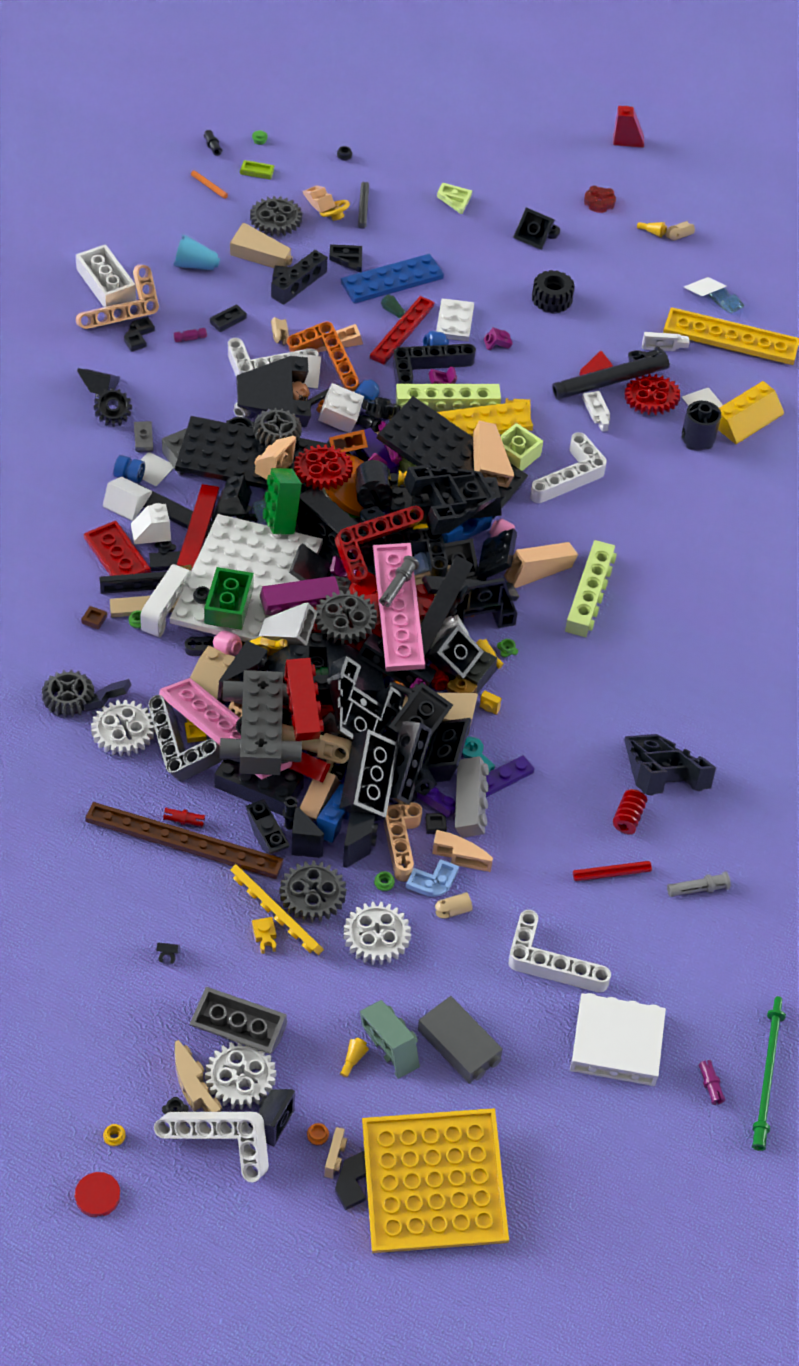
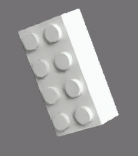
M106 244L76 254L77 271L103 307L136 300V284Z

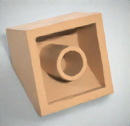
M290 436L278 439L272 445H269L265 452L256 458L255 473L267 479L271 473V468L287 469L293 463L296 437Z

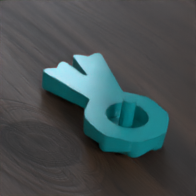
M467 737L462 755L465 758L480 756L483 762L488 765L489 772L494 770L495 765L482 754L484 745L481 740L475 737Z

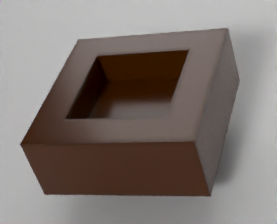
M89 606L81 618V622L84 625L99 630L107 618V612Z

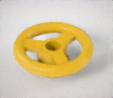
M348 200L335 201V207L320 212V215L322 217L331 216L333 221L342 219L344 217L343 211L350 206V202Z

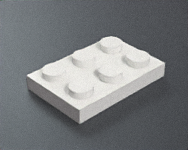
M442 298L436 331L445 333L447 339L469 342L474 302Z

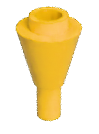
M638 222L637 224L638 229L647 230L660 238L666 234L667 226L665 222L648 224Z
M479 639L476 642L482 650L497 657L487 639ZM497 657L496 667L500 669L504 663Z
M360 1038L350 1039L346 1062L340 1075L348 1077L353 1066L369 1051V1048L366 1046L367 1042Z

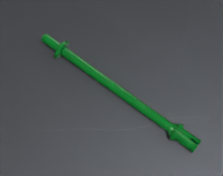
M780 996L775 997L773 1010H769L767 1013V1018L771 1020L759 1116L758 1121L753 1123L752 1128L754 1131L752 1148L757 1151L766 1150L767 1134L770 1132L767 1115L780 1022L786 1018V1014L781 1011L783 1000Z

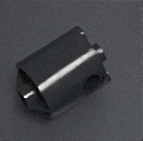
M699 400L694 401L688 406L681 435L686 448L690 450H703L713 447L721 420V411L714 403Z
M369 460L360 464L354 474L359 504L364 509L377 506L381 510L389 507L392 504L393 490L388 466L377 460Z

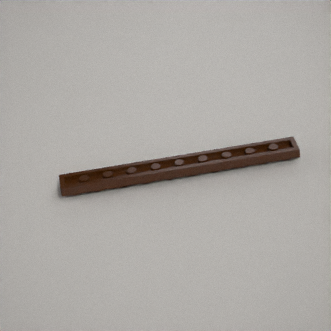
M92 802L85 817L87 823L234 866L236 864L241 869L277 879L284 861L283 858L96 802Z

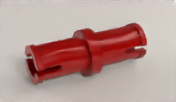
M165 807L164 812L172 814V816L164 814L163 820L178 822L183 826L189 824L203 828L204 822L197 821L196 819L205 821L204 814L191 813L186 809L180 811Z

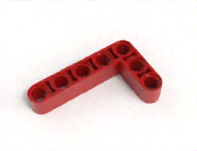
M411 506L340 530L335 537V544L349 580L355 584L360 583L368 573L358 544L416 526L423 518V510L418 506ZM410 513H415L417 520L412 519ZM392 519H398L400 525H395ZM375 524L382 525L383 531L377 530ZM358 530H364L366 536H360ZM341 535H346L349 538V542L342 541ZM347 553H353L355 560L349 559ZM354 570H359L362 573V577H356Z

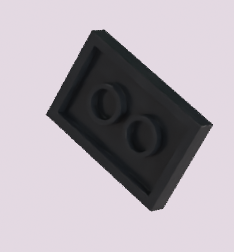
M514 528L508 531L505 530L499 535L489 537L483 541L477 571L479 580H484L511 568L517 532Z

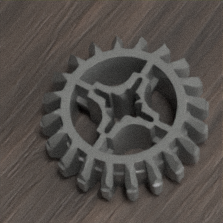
M274 408V410L262 411L257 416L253 432L256 440H259L260 444H265L267 448L276 440L295 436L296 443H298L302 433V426L299 418L295 417V414H290L289 410L285 412L283 408L281 410Z
M63 669L61 674L56 672L55 677L49 676V680L45 681L42 687V701L45 707L49 708L50 713L55 712L56 716L63 714L64 718L67 715H71L73 718L74 714L81 715L82 711H86L84 705L87 704L86 701L92 700L91 697H94V686L91 679H87L86 674L81 675L80 671L74 673L72 669L70 672H66Z

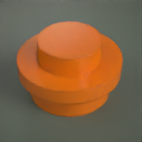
M315 1123L307 1130V1139L314 1145H322L329 1138L328 1128L321 1123Z

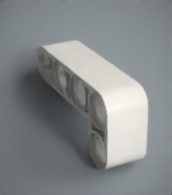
M175 564L171 565L141 611L142 631L159 638L163 635L166 627V616L181 595L187 580L191 577V570Z

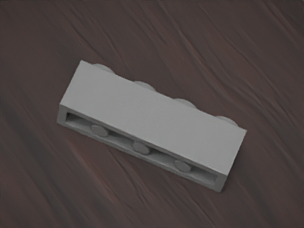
M480 756L460 760L457 768L455 829L462 838L485 834V826H487L485 809L488 808L486 799L488 783L486 775L489 774V769Z

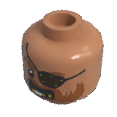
M299 381L292 383L293 400L307 401L310 395L307 385Z

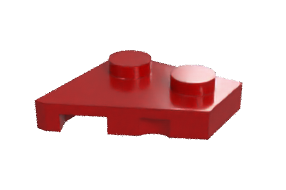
M599 351L580 370L579 375L609 368L613 365L603 351Z

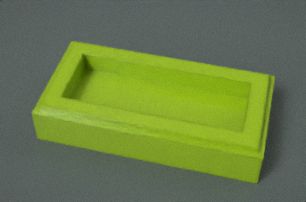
M244 160L240 174L271 180L275 165Z

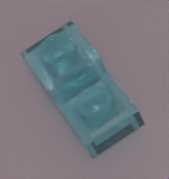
M725 287L709 293V296L717 305L731 314L745 306L736 294L730 295Z

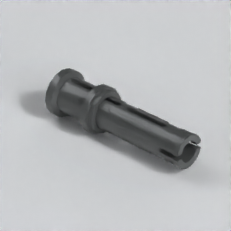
M405 556L401 567L396 569V576L379 599L383 606L390 607L404 583L411 579V574L419 567V562L414 557Z

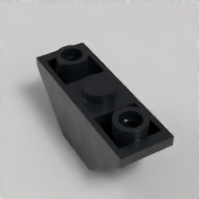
M264 799L246 805L254 836L263 851L274 854L290 847Z

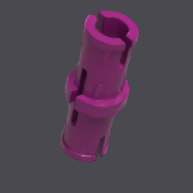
M706 1060L700 1062L698 1066L704 1078L703 1085L709 1092L712 1104L716 1105V1101L718 1105L722 1104L726 1099L722 1093L721 1081L716 1076L712 1061L707 1060V1063Z

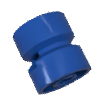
M119 455L114 465L113 475L116 478H128V480L139 484L145 473V461L131 460L130 457Z

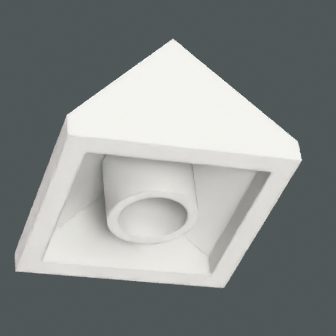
M120 477L107 484L103 507L134 521L152 494V491Z

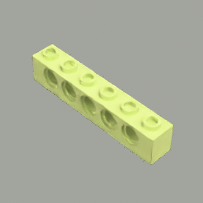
M396 384V404L400 405L401 408L412 396L434 411H449L501 404L500 384Z
M594 540L567 618L565 632L587 637L588 631L593 630L595 620L592 619L598 615L599 607L597 604L602 603L604 593L601 592L606 590L608 584L606 577H610L613 568L610 565L611 563L614 564L617 553H614L615 545Z

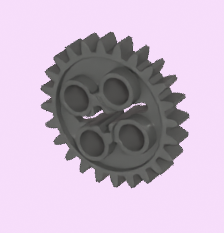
M273 196V199L267 197V200L261 199V202L256 201V205H252L250 221L255 229L259 228V231H264V234L271 233V236L277 234L279 237L280 233L286 236V232L292 234V230L296 231L297 227H300V223H302L301 207H298L297 203L293 204V200L288 201V198L283 200L281 196L278 199Z
M340 590V595L332 592V597L326 595V601L321 599L320 605L316 606V611L318 612L315 619L317 630H321V635L327 634V640L333 637L334 643L338 639L341 640L342 644H344L345 640L352 644L353 639L359 642V637L366 639V634L371 635L372 629H375V623H377V610L374 609V604H370V599L364 600V594L358 597L357 591L352 595L350 590L346 594Z
M315 860L312 861V865H308L304 861L303 867L297 863L296 870L289 868V874L285 873L284 880H281L280 901H283L284 908L288 907L289 914L295 912V918L301 915L303 916V921L309 917L311 923L314 922V918H318L322 922V916L330 919V913L336 915L337 909H342V903H345L347 891L345 888L346 882L342 881V875H337V869L331 871L330 864L325 868L322 861L319 866L316 865Z

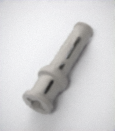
M722 872V874L715 876L706 875L703 879L668 884L667 891L670 897L700 891L712 893L717 889L725 888L729 890L731 883L728 873Z

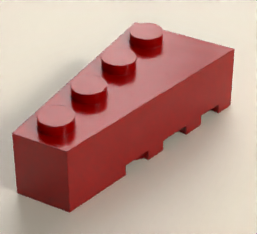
M310 658L286 660L284 678L285 682H287L286 690L287 696H289L290 712H293L292 724L295 741L320 739V733L324 731L323 720H319L318 713H321L320 701H316L318 684L313 681V677L316 676L315 665H311Z

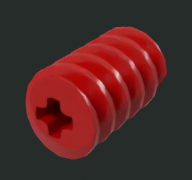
M635 789L624 792L613 818V825L618 831L628 835L635 833L638 821H640L643 809H645V803L648 801L647 796L643 792Z

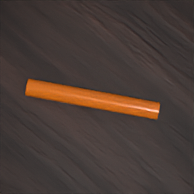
M193 170L191 172V176L224 199L228 197V193L197 171Z

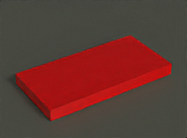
M116 520L83 534L84 539L110 576L151 573V568Z

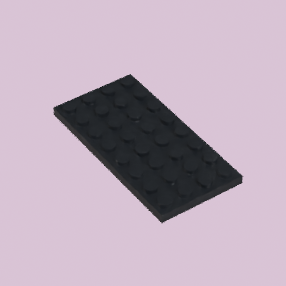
M414 396L410 398L376 437V439L415 466L429 465L432 469L441 470V467H446L449 471H458V469L474 471L473 437ZM511 464L514 472V478L509 487L498 486L501 497V510L528 477V474Z
M195 416L190 417L175 465V471L227 481L232 476L244 475L249 486L267 490L269 487L267 479L255 473V460L265 452L266 446L265 444H260L259 440H256L253 432L254 428ZM300 438L298 443H295L293 463L287 469L294 470L295 457L299 456V452L304 453V449L310 450V446L317 448V445L323 448L325 444L327 448H330V444ZM306 482L302 483L300 494L312 488L313 485L306 487Z

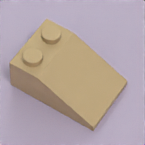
M208 645L199 658L190 678L217 699L219 680L235 657L230 654H224Z

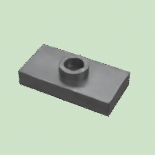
M152 421L134 422L136 452L153 451Z

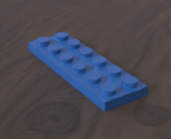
M429 253L342 277L341 284L353 303L356 304L441 280L444 278V273Z

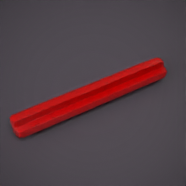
M650 861L574 870L573 879L574 881L651 872L652 865Z

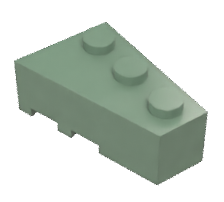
M380 1000L360 1011L362 1027L375 1046L378 1047L380 1045L386 1053L384 1059L387 1063L392 1062L395 1067L394 1074L398 1079L420 1067L416 1046L418 1042L417 1036L412 1030L409 1031L406 1028L402 1018L398 1019L391 1006H387Z

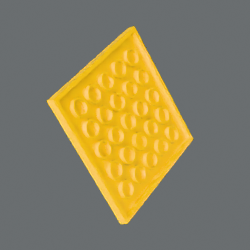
M495 1108L362 1118L372 1253L509 1243Z

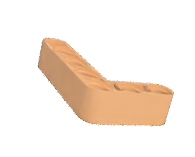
M140 264L135 266L133 270L139 300L81 312L76 316V324L84 329H89L156 313L159 309L151 269L146 265ZM141 268H144L146 271V274L143 277H140L139 270ZM147 284L149 292L144 294L143 286ZM149 301L153 303V308L151 310H147L146 304ZM132 305H135L137 307V311L135 314H131L130 308ZM116 309H120L121 314L118 318L114 317V311ZM103 312L105 315L104 320L98 321V314ZM83 316L88 317V323L86 325H82L81 318Z

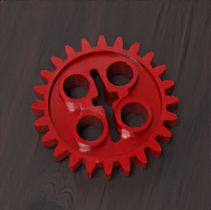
M648 374V377H637L635 380H630V383H627V388H625L626 404H630V408L635 407V411L641 410V414L647 412L648 415L654 413L656 416L657 412H660L663 415L664 411L670 412V409H675V405L678 406L680 401L679 385H675V381L670 382V378L664 379V375L658 377L655 374L652 377L651 374Z
M326 444L323 448L320 445H317V448L310 446V450L304 449V453L299 452V456L295 457L294 472L301 483L306 482V487L313 485V489L319 487L322 490L323 487H326L327 490H330L332 486L337 489V484L343 486V482H348V478H351L353 461L350 460V456H346V451L341 452V448L334 450V446L327 448Z

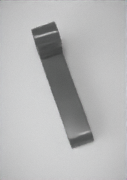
M155 695L149 700V710L165 767L175 779L184 781L223 761V759H220V745L213 739H208L185 751L173 707L161 695Z

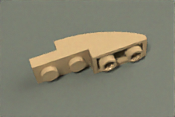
M179 1040L175 1041L176 1073L182 1093L194 1112L199 1108H202L204 1112H221L222 1106L217 1098L213 1099L210 1096V1091L203 1081L204 1068L199 1061L195 1062L187 1045L183 1046Z

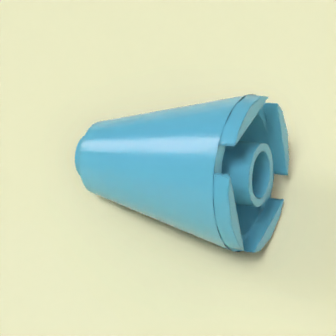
M182 234L173 266L214 270V267L218 268L220 258H218L216 252Z

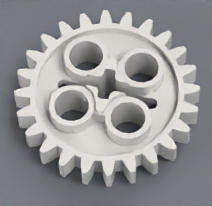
M117 700L116 705L109 702V708L104 706L102 707V712L97 711V717H93V723H91L94 743H98V748L104 747L105 753L111 750L112 755L119 752V755L122 757L123 752H126L130 756V751H134L137 754L138 748L145 750V744L150 745V739H154L155 728L151 713H148V708L142 709L141 703L135 706V701L127 704V700H124V703L120 704L119 700Z
M372 902L371 907H368L364 903L363 910L356 907V913L350 912V918H346L343 931L345 932L343 937L346 940L345 946L350 947V953L356 952V959L363 956L364 963L368 959H371L372 965H374L376 960H379L380 965H383L384 959L391 963V957L398 959L399 953L404 954L405 948L409 947L411 939V926H408L409 920L404 919V913L398 914V908L391 910V904L383 907L382 902H380L379 906Z
M230 1042V1048L228 1049L223 1045L221 1046L222 1053L215 1050V1058H209V1064L206 1065L207 1072L205 1073L206 1085L210 1088V1095L216 1094L215 1098L218 1101L223 1099V1106L227 1105L228 1102L231 1103V1109H234L236 1104H239L241 1110L244 1104L252 1108L253 1101L260 1105V1097L267 1096L266 1092L270 1093L272 1085H275L274 1077H276V1070H274L275 1063L271 1062V1055L265 1056L266 1052L258 1051L246 1045L242 1046L240 1043H238V1046H234L232 1042ZM240 1060L241 1062L235 1064L232 1061ZM253 1069H259L260 1071L257 1072V1073H254V1072H252L251 1070H253ZM224 1077L230 1078L228 1081H222L221 1079ZM246 1086V1087H249L250 1089H248V1090H241L240 1088Z

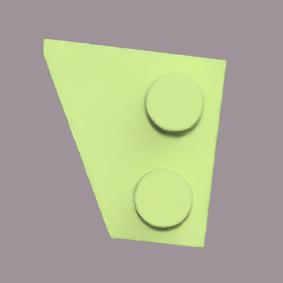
M443 182L437 192V197L460 214H463L472 196V190Z

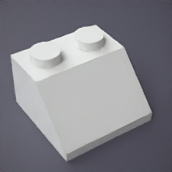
M156 503L147 506L131 523L134 544L171 541L170 521L166 504Z

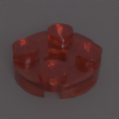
M593 185L585 193L584 204H587L591 211L604 213L607 212V209L611 208L612 210L615 206L616 196L611 188Z

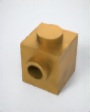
M456 677L454 680L449 681L446 690L447 693L477 694L478 686L465 678L460 679Z

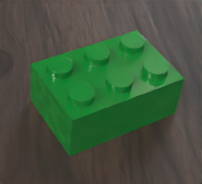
M271 468V473L267 477L269 487L268 492L265 493L266 508L263 509V519H265L267 526L273 534H295L302 483L293 469Z
M216 567L204 608V624L242 630L254 589V573Z

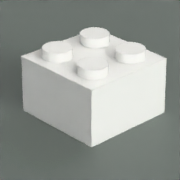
M332 383L325 396L318 421L351 433L357 422L364 396Z

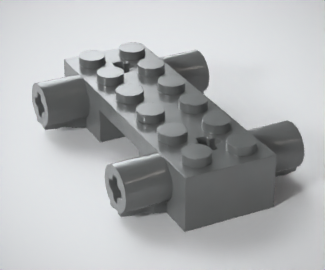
M244 670L243 681H223V701H233L242 704L241 739L220 738V759H231L240 762L239 774L280 775L282 763L301 762L302 741L282 740V706L289 705V696H287L286 690L287 683H283V672Z

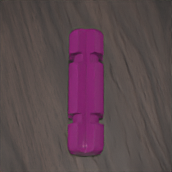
M206 328L186 330L183 333L180 331L174 332L175 342L207 337Z

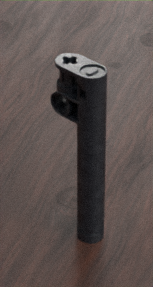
M658 346L649 352L634 350L628 353L629 362L553 383V394L559 400L564 397L665 370L670 366L667 354Z

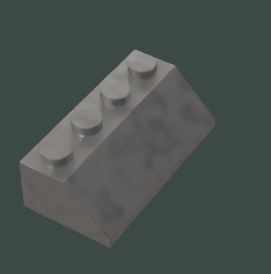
M206 987L189 1025L271 1054L283 1036L287 1026V1015Z

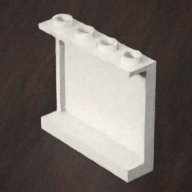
M581 993L570 1071L655 1086L659 1075L666 1008L659 1007L658 1005L639 1004L636 1001L618 1000L614 997H600L592 993Z

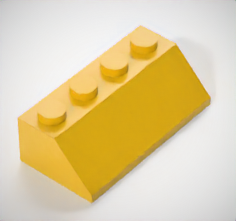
M762 381L719 407L721 420L718 430L734 444H738L784 415V410L776 391Z

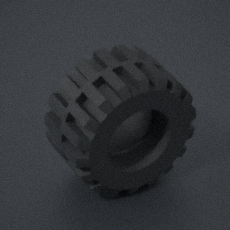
M558 270L539 273L533 283L532 301H534V305L538 306L540 310L543 309V311H549L550 313H560L567 310L573 301L575 289L573 279L566 275V273H561Z

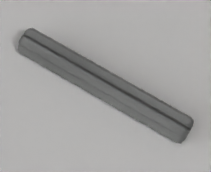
M364 181L361 183L359 228L367 226L369 183Z

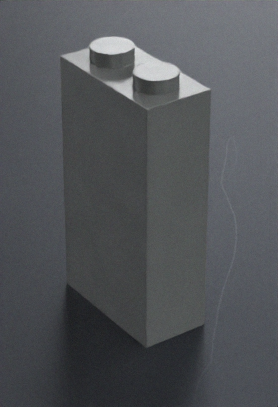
M452 996L419 1019L418 1031L469 1084L473 1080L481 1079L487 1069L490 1067L494 1068L501 1062L503 1049Z

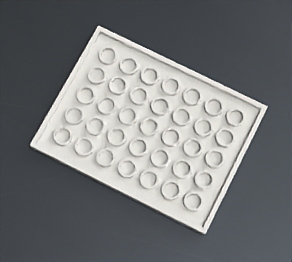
M217 514L191 571V577L187 580L170 616V623L215 635L226 630L237 634L241 641L244 642L260 637V629L264 619L272 616L264 614L259 596L262 586L300 581L289 573L298 547L303 543L319 554L323 539L296 532L295 534H273L267 525ZM216 567L254 573V589L242 630L204 624L205 604H199L193 599V593L196 588L205 586L210 590Z

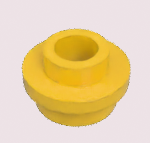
M118 1124L109 1125L103 1133V1139L109 1146H119L126 1138L124 1128ZM117 1134L118 1137H117V1138H111V1135Z

